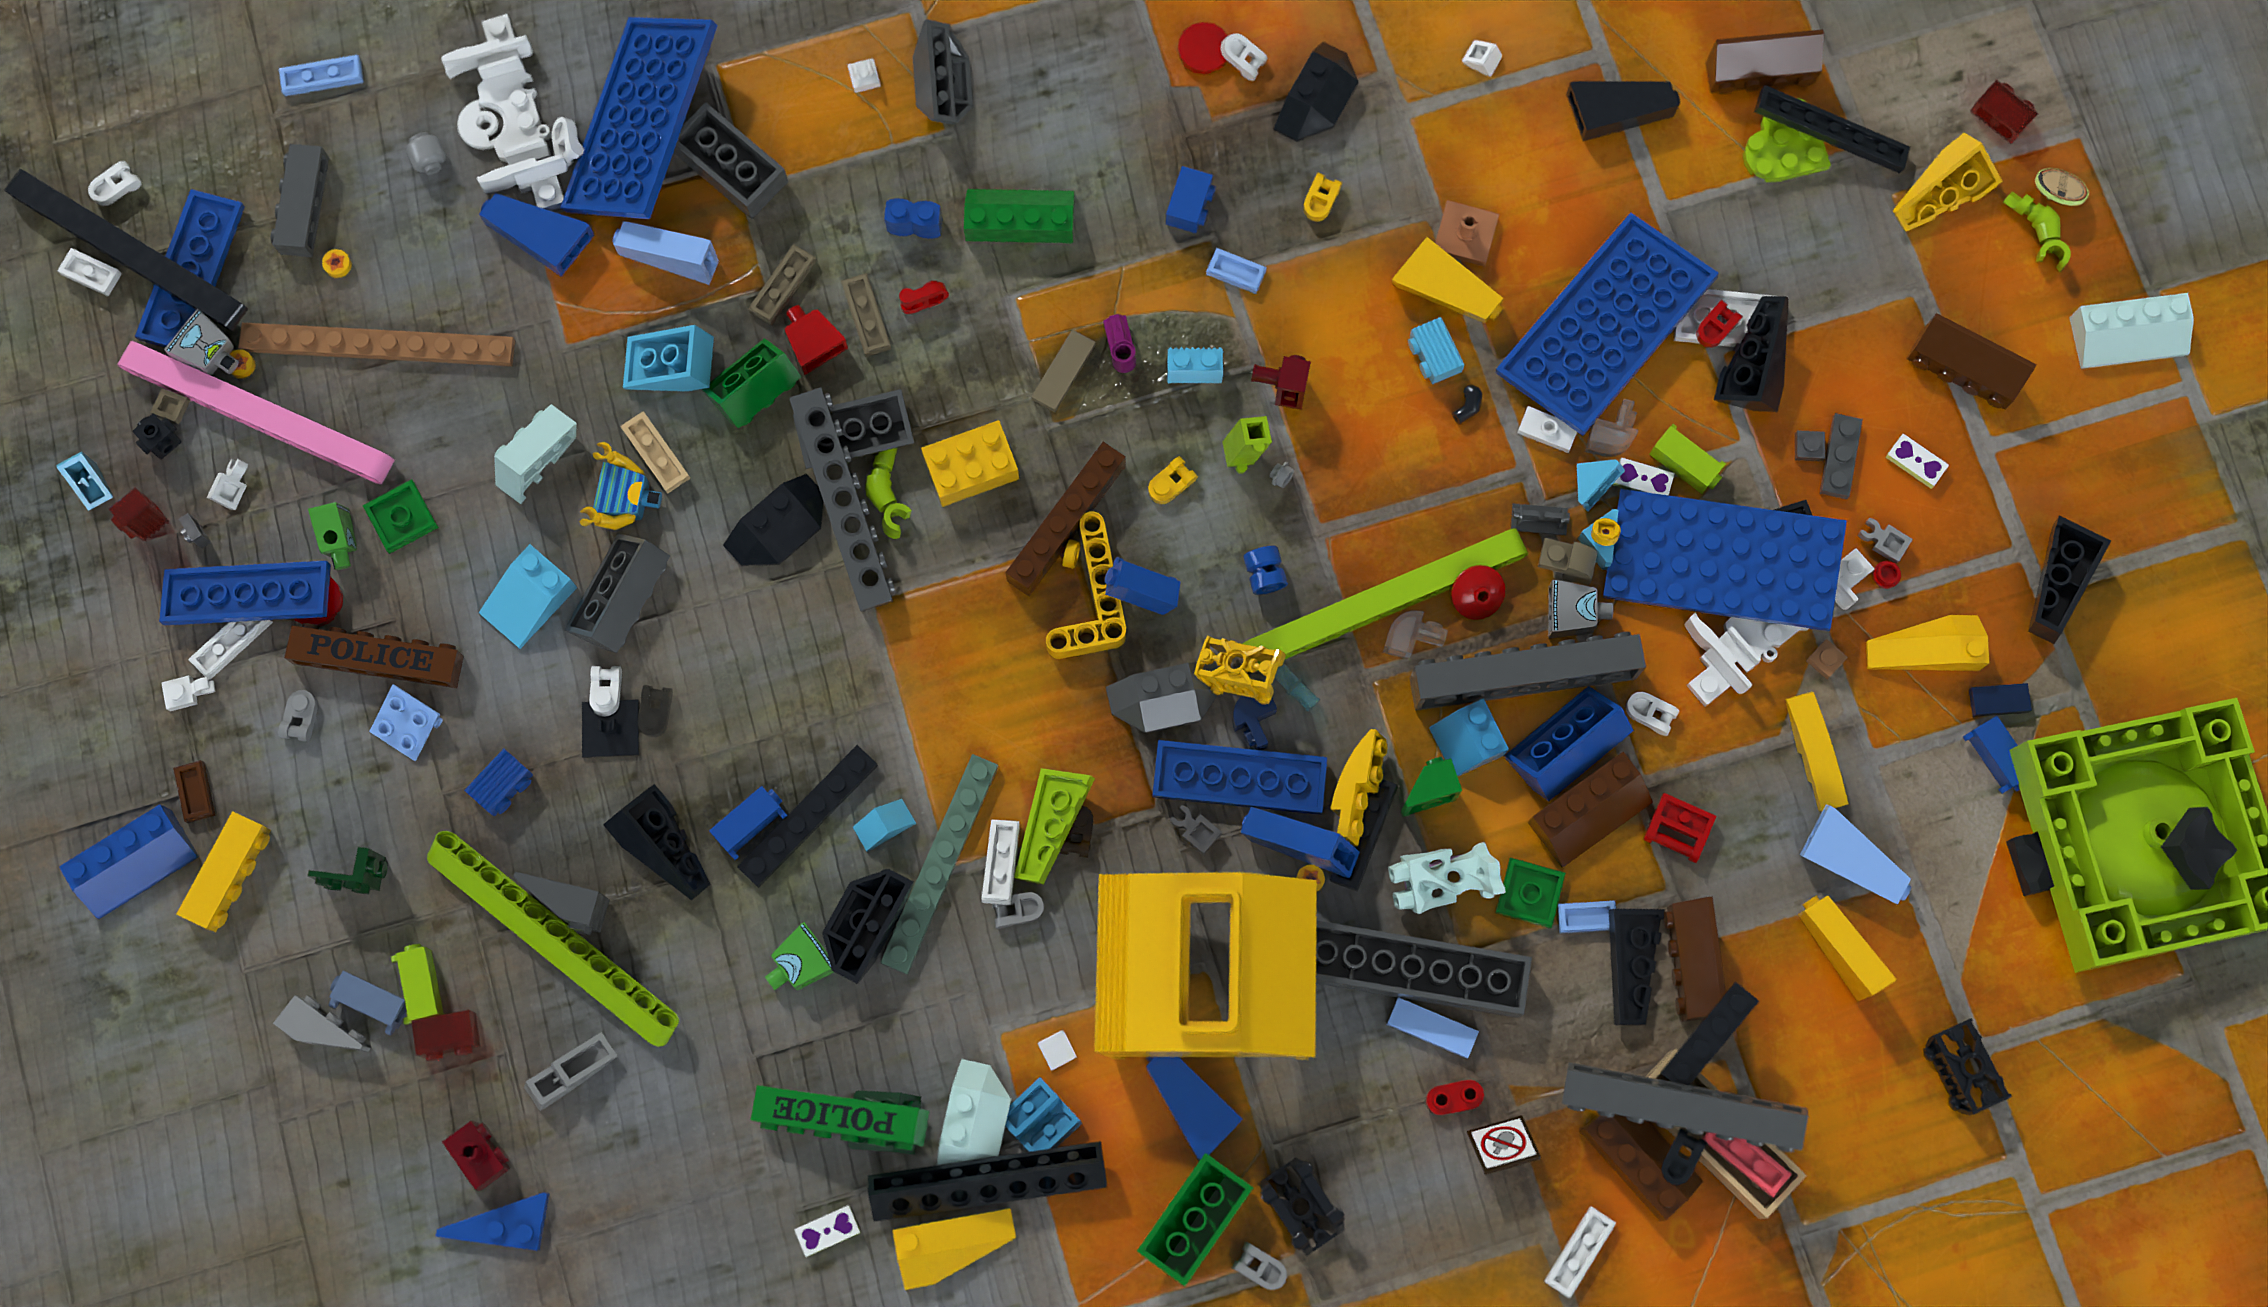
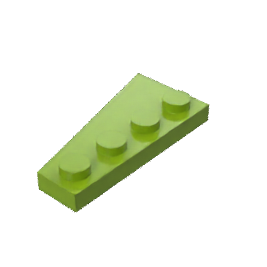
M1041 768L1014 875L1015 879L1044 885L1095 780L1094 777Z

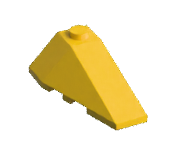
M1963 133L1938 154L1893 209V213L1902 229L1907 232L1934 220L1936 215L1947 210L1952 212L1959 209L1958 205L1968 201L1975 202L1983 198L1998 186L2002 179L1983 144L1968 134Z
M1948 615L1866 641L1867 669L1980 671L1989 664L1988 635L1978 615Z
M1011 1208L893 1230L896 1255L905 1290L934 1285L1016 1238Z

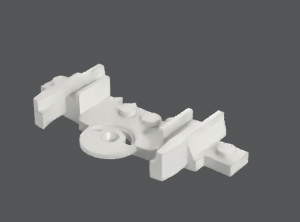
M507 14L482 21L488 42L454 50L441 57L449 79L474 68H478L479 74L483 79L477 86L479 99L469 103L459 115L457 125L461 138L466 144L476 149L487 150L495 148L500 161L509 164L477 177V180L485 193L498 192L518 185L521 193L533 190L537 207L549 211L561 207L564 196L557 175L565 173L568 170V165L562 154L551 156L548 144L545 141L549 140L552 134L547 125L541 124L534 101L537 92L535 88L524 89L528 82H533L531 75L526 73L522 58L532 55L531 44L525 35L515 38ZM480 108L493 110L503 118L504 124L501 133L491 141L489 136L497 131L498 119L492 112L481 111ZM483 123H490V127L488 129H481Z
M1857 548L1844 557L1840 563L1835 602L1844 610L1849 609L1858 600V597L1851 588L1874 570V567ZM1695 612L1684 625L1695 642L1706 651L1700 658V661L1707 669L1689 682L1687 687L1704 707L1730 686L1738 694H1743L1752 686V683L1735 664L1738 662L1748 673L1760 663L1761 658L1764 662L1770 663L1777 657V650L1774 647H1780L1799 630L1807 631L1809 628L1731 617L1723 625L1725 633L1718 638L1699 619Z

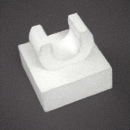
M873 58L848 64L855 93L881 87Z

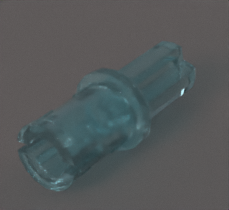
M1284 663L1282 666H1278L1275 679L1287 690L1286 694L1288 696L1291 694L1309 712L1320 699L1303 683L1304 679H1299Z

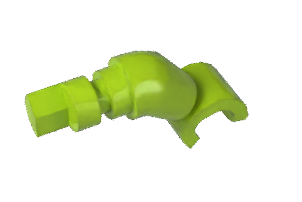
M2012 191L2003 203L2021 216L2026 214L2028 216L2026 219L2033 223L2031 226L2036 230L2040 244H2044L2036 256V262H2042L2046 253L2056 254L2059 258L2056 268L2061 272L2070 259L2071 251L2069 246L2061 241L2059 215L2049 205L2045 207L2040 203L2037 205L2033 203L2035 199L2028 194L2022 199Z
M897 448L881 451L875 456L873 462L875 469L871 470V474L866 477L865 482L866 496L879 512H884L882 529L892 539L900 538L901 528L899 525L894 524L891 518L900 516L906 520L912 512L908 506L897 503V499L891 489L892 481L890 480L891 474L889 472L893 469Z

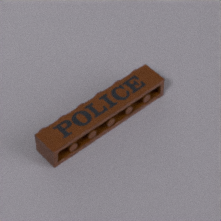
M1104 441L1101 443L1005 572L1007 582L1028 596L1032 594L1064 551L1068 541L1072 540L1080 529V519L1082 516L1095 509L1126 467V456Z
M302 623V627L291 626L284 658L294 665L456 689L458 687L464 656L456 650L454 645L440 643L439 647L429 646L428 642L418 639H412L411 643L401 642V638L391 635H385L384 639L374 638V634L357 631V634L353 635L347 634L346 630L336 627H330L329 631L320 630L319 626L309 623Z

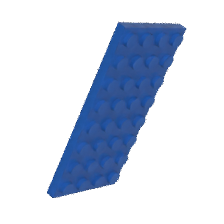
M628 18L583 143L584 153L576 162L560 207L566 213L650 219L718 26L713 20Z
M1630 213L1496 368V374L1584 436L1718 278L1719 273L1636 215Z
M1626 489L1620 490L1617 523L1620 526L1621 532L1618 541L1614 544L1612 564L1607 569L1603 598L1823 631L1831 630L1847 520Z

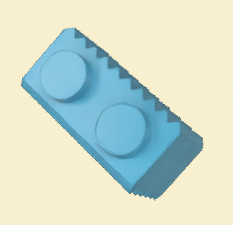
M1442 317L1419 325L1411 330L1410 339H1408L1409 348L1413 355L1417 354L1421 360L1419 364L1421 373L1425 379H1430L1431 384H1435L1463 371L1465 364Z
M1170 347L1168 349L1167 383H1222L1223 349L1221 347L1218 349L1215 347L1213 349L1210 347L1207 349L1204 347L1202 349L1199 347L1196 349L1193 347L1191 349L1188 347L1185 349L1182 347L1180 349L1176 347L1172 349Z

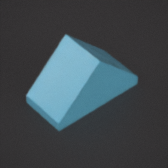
M82 451L56 465L88 511L113 498V494L99 467Z
M1614 459L1577 464L1578 502L1586 511L1589 512L1625 471L1620 462Z
M1612 509L1601 518H1608L1617 522L1618 510ZM1591 524L1581 532L1578 540L1597 552L1596 563L1602 570H1607L1612 564L1614 545L1603 546L1596 543L1591 537L1593 524Z
M899 799L874 808L853 826V829L868 852L912 827L916 822L904 801Z

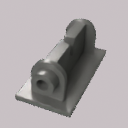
M1512 504L1511 529L1517 528L1520 532L1566 536L1567 524H1569L1570 519L1568 508Z

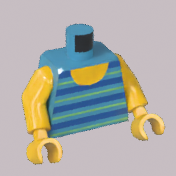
M597 443L598 446L604 449V455L594 452L593 457L597 460L606 458L607 462H603L594 506L585 507L580 511L581 513L588 514L590 520L581 519L579 521L580 524L588 526L594 523L598 527L618 530L633 524L635 520H641L645 506L659 509L662 502V493L649 490L650 483L644 475V471L631 459L616 451H612L608 443Z

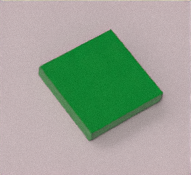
M412 479L362 505L389 554L439 528Z
M1510 857L1503 880L1506 893L1500 894L1495 914L1551 929L1566 873Z

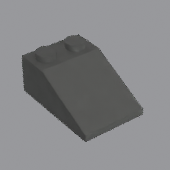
M514 872L513 877L557 916L569 924L568 928L591 936L592 931L601 932L609 899L599 891Z

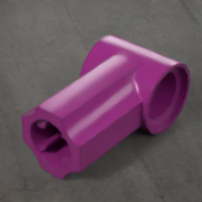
M1120 314L1109 316V318L1103 320L1112 357V365L1118 372L1128 373L1136 366V352L1127 317ZM1122 353L1130 355V357L1125 360L1117 358Z

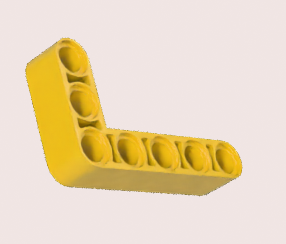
M1095 511L1085 513L1080 519V535L1098 620L1051 630L1046 637V647L1048 653L1056 659L1118 648L1126 640V624L1121 600L1105 595L1107 584L1100 585L1095 581L1099 575H1106L1109 568L1113 567L1103 517ZM1090 522H1095L1100 527L1095 532H1089L1085 529V526ZM1100 548L1105 552V555L1101 558H1094L1090 553L1093 549ZM1106 601H1111L1116 607L1112 611H1104L1101 605ZM1110 628H1118L1122 633L1117 638H1110L1106 632ZM1083 633H1090L1094 636L1092 642L1084 644L1079 641V636ZM1062 638L1066 641V645L1061 649L1053 648L1051 643L1054 639Z

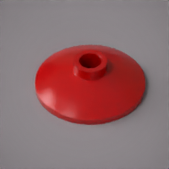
M1476 565L1469 567L1461 572L1454 581L1451 591L1452 603L1455 609L1466 618L1473 620L1487 618L1494 614L1502 605L1506 590L1502 576L1489 566ZM1485 591V596L1482 599H1478L1479 593Z

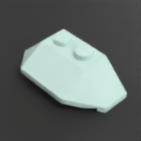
M961 1059L947 1107L939 1143L937 1165L999 1156L1011 1098L990 1065Z

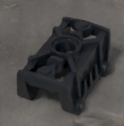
M1972 1018L1929 1037L1925 1045L1926 1048L1923 1049L1924 1057L1928 1061H1932L1950 1096L1948 1103L1951 1109L1954 1111L1958 1110L1969 1116L2012 1097L2004 1086L2003 1077L1999 1076L1981 1041L1982 1036L1975 1029ZM1946 1034L1951 1041L1957 1043L1959 1047L1956 1050L1958 1056L1948 1051L1941 1038L1942 1035ZM1968 1058H1973L1979 1068L1978 1073L1975 1075L1968 1073L1965 1069V1062ZM1972 1083L1975 1088L1979 1087L1982 1092L1980 1096L1982 1106L1977 1108L1970 1094Z
M1295 1157L1258 1184L1262 1190L1260 1197L1264 1203L1272 1205L1293 1236L1291 1243L1294 1248L1299 1251L1302 1250L1308 1256L1345 1230L1343 1222L1345 1215L1341 1209L1334 1208L1312 1175L1314 1174V1169L1311 1164ZM1290 1165L1301 1180L1300 1192L1296 1186L1291 1187L1288 1183L1286 1168ZM1272 1179L1275 1183L1283 1185L1286 1190L1283 1194L1287 1200L1279 1198L1268 1180ZM1298 1198L1305 1199L1309 1204V1211L1303 1216L1297 1215L1292 1209L1293 1202ZM1315 1214L1325 1216L1335 1233L1330 1235L1327 1231L1319 1229L1315 1223L1318 1221ZM1302 1223L1306 1228L1310 1226L1314 1232L1313 1239L1316 1246L1313 1248L1301 1231Z

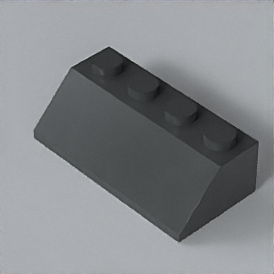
M901 389L836 404L834 409L830 410L832 419L839 420L843 435L839 436L841 446L848 447L851 458L914 444ZM815 413L810 418V424L814 427H820L825 422V416L821 413ZM794 414L793 418L798 434V439L806 469L812 468V465ZM825 439L819 444V451L825 454L830 453L834 448V442L829 439Z
M617 534L567 624L565 631L601 649L617 653L625 644L627 634L632 625L639 619L640 610L645 601L652 595L657 579L665 571L670 555L646 539Z

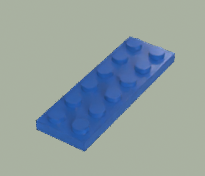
M191 189L165 257L211 285L216 286L245 206L242 202ZM154 284L135 337L139 341L166 348L196 310Z
M328 561L164 569L159 622L163 625L327 617L331 564Z
M1158 740L1152 798L1322 815L1327 757Z

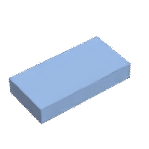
M1216 248L1206 275L1257 294L1267 267Z
M1615 901L1558 904L1559 934L1609 931L1608 910L1616 909Z

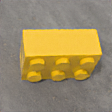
M999 420L921 448L925 464L942 507L1019 480L1018 468Z

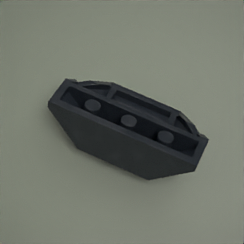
M1322 42L1312 51L1286 97L1275 123L1274 131L1298 142L1305 137L1334 128L1359 84L1346 52L1325 42Z
M807 473L782 483L738 521L724 542V548L741 566L780 565L821 530L824 501L819 486Z
M887 868L881 872L849 883L822 932L833 972L857 985L875 963L903 912L914 883L913 881Z

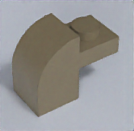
M1545 538L1538 567L1563 573V580L1589 586L1592 581L1598 554L1593 548L1574 541L1573 544Z

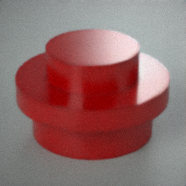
M1882 561L1874 567L1872 577L1879 587L1890 589L1900 582L1901 571L1895 563Z

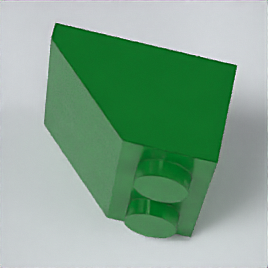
M1437 757L1426 762L1427 766L1423 767L1400 812L1402 817L1457 800L1462 792V788L1451 758L1443 760V757Z

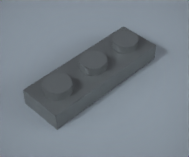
M1836 413L1833 416L1819 494L1848 499L1850 496L1863 419Z

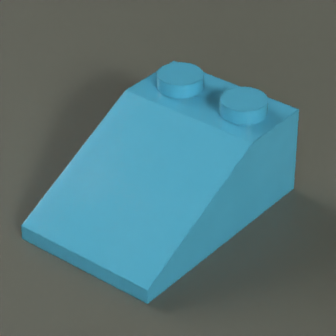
M696 325L628 337L623 388L628 390L693 391L710 388L714 337Z
M529 544L511 563L479 611V614L521 649L577 589V586L567 575Z

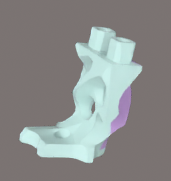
M1484 842L1478 843L1470 852L1463 855L1451 856L1453 855L1452 849H1439L1428 853L1400 856V863L1388 867L1391 882L1399 883L1404 881L1406 889L1393 893L1394 906L1398 909H1410L1417 914H1421L1435 907L1455 903L1456 895L1470 889L1479 890L1480 895L1484 898H1494L1495 894L1506 893L1500 876V863L1489 853ZM1450 871H1457L1460 879L1457 882H1450L1447 874ZM1442 889L1439 897L1434 898L1432 896L1433 890Z

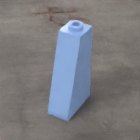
M623 221L621 229H617L613 237V244L618 255L708 285L719 262L711 241L704 238Z
M1825 805L1800 855L1897 905L1900 900L1904 901L1912 887L1909 885L1911 878L1838 810L1830 805Z

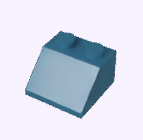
M1484 698L1455 711L1429 727L1444 760L1452 759L1457 777L1504 756L1509 749Z

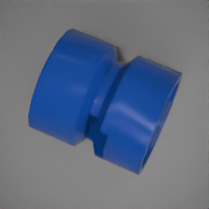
M1277 546L1257 548L1243 555L1246 570L1252 573L1249 580L1253 594L1263 595L1272 593L1288 585L1285 571L1279 567L1282 560Z

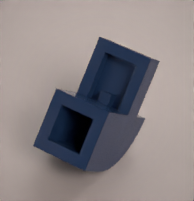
M1241 695L1235 704L1232 720L1234 731L1246 728V731H1243L1248 746H1254L1255 750H1264L1268 746V741L1259 721L1276 714L1277 707L1273 698L1269 704L1264 705L1258 703L1256 698Z

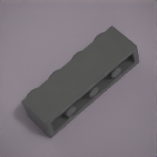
M289 144L288 153L284 155L285 173L284 178H281L279 183L280 203H277L275 207V217L277 220L275 228L271 231V243L281 255L313 257L329 163V156L322 146Z

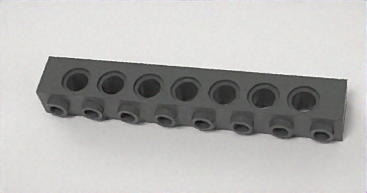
M817 388L790 397L789 399L860 611L863 612L893 602L891 595L896 594L895 587L891 578H885L883 569L887 568L883 552L877 553L874 542L879 540L874 525L868 526L865 516L870 513L865 498L859 500L856 489L861 488L856 472L850 473L847 463L852 462L848 447L841 446L839 436H842L843 432L839 420L832 419L830 410L834 409L830 394H824L822 388ZM815 413H821L825 416V422L820 427H814L810 424V418ZM829 439L834 442L833 450L826 454L820 452V442ZM832 466H840L843 469V475L838 480L828 478V470ZM842 492H848L852 496L851 503L845 507L839 506L836 501L837 496ZM856 518L860 521L861 527L856 533L846 531L845 524L849 519ZM866 545L869 547L870 553L866 559L859 560L855 558L854 550L857 546ZM868 571H874L878 574L879 579L874 586H866L863 582V576Z

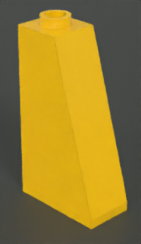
M1428 237L1425 238L1392 278L1394 286L1482 323H1486L1489 318L1494 321L1503 310L1501 306L1503 297Z
M1816 895L1802 904L1805 910L1800 912L1798 916L1857 1002L1873 996L1896 981L1893 974L1828 895L1821 900Z

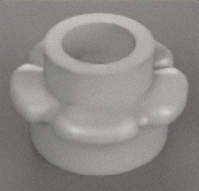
M1284 462L1283 465L1279 463L1275 465L1270 473L1272 485L1284 488L1288 484L1294 473V469L1288 466V462Z

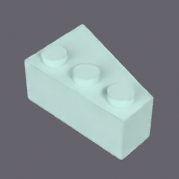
M552 404L544 411L540 410L537 412L532 422L526 428H520L511 442L507 445H502L494 455L495 485L521 504L526 499L523 493L533 481L538 484L543 478L540 472L549 462L555 464L576 439L577 423Z

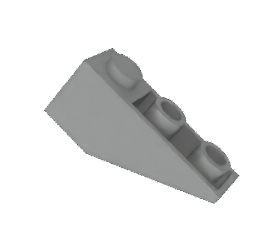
M295 995L273 1023L294 1040L302 1043L367 1052L371 1049L364 1043L366 1038L354 1029H351L350 1032L341 1026L344 1022L342 1019L331 1012L327 1015L319 1010L321 1004L308 995L305 998Z

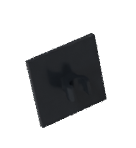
M638 699L620 700L617 711L606 717L594 713L590 702H582V758L639 755Z

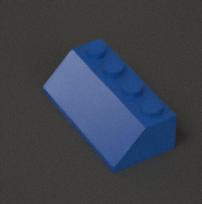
M1588 686L1509 751L1505 758L1533 791L1547 801H1550L1634 730L1622 707Z
M159 804L60 865L59 868L72 891L97 919H100L199 856L173 811Z

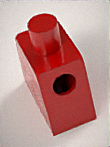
M796 305L787 311L786 315L792 324L788 325L784 330L804 375L848 349L844 336L819 310L815 309L805 314L801 306Z

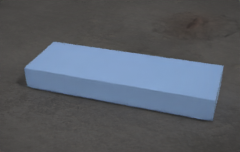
M359 55L279 68L281 90L284 96L364 83Z
M1399 997L1387 1022L1388 1026L1466 1059L1469 1058L1479 1032Z

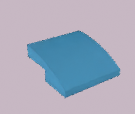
M1041 1077L1010 1105L1006 1121L1008 1130L1029 1152L1057 1148L1082 1124L1081 1120Z

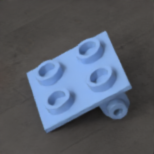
M393 684L369 732L416 761L432 728H438L443 719L440 718L438 712Z

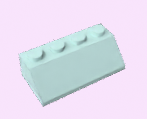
M2188 293L2080 306L2069 318L2081 369L2190 354L2194 317Z

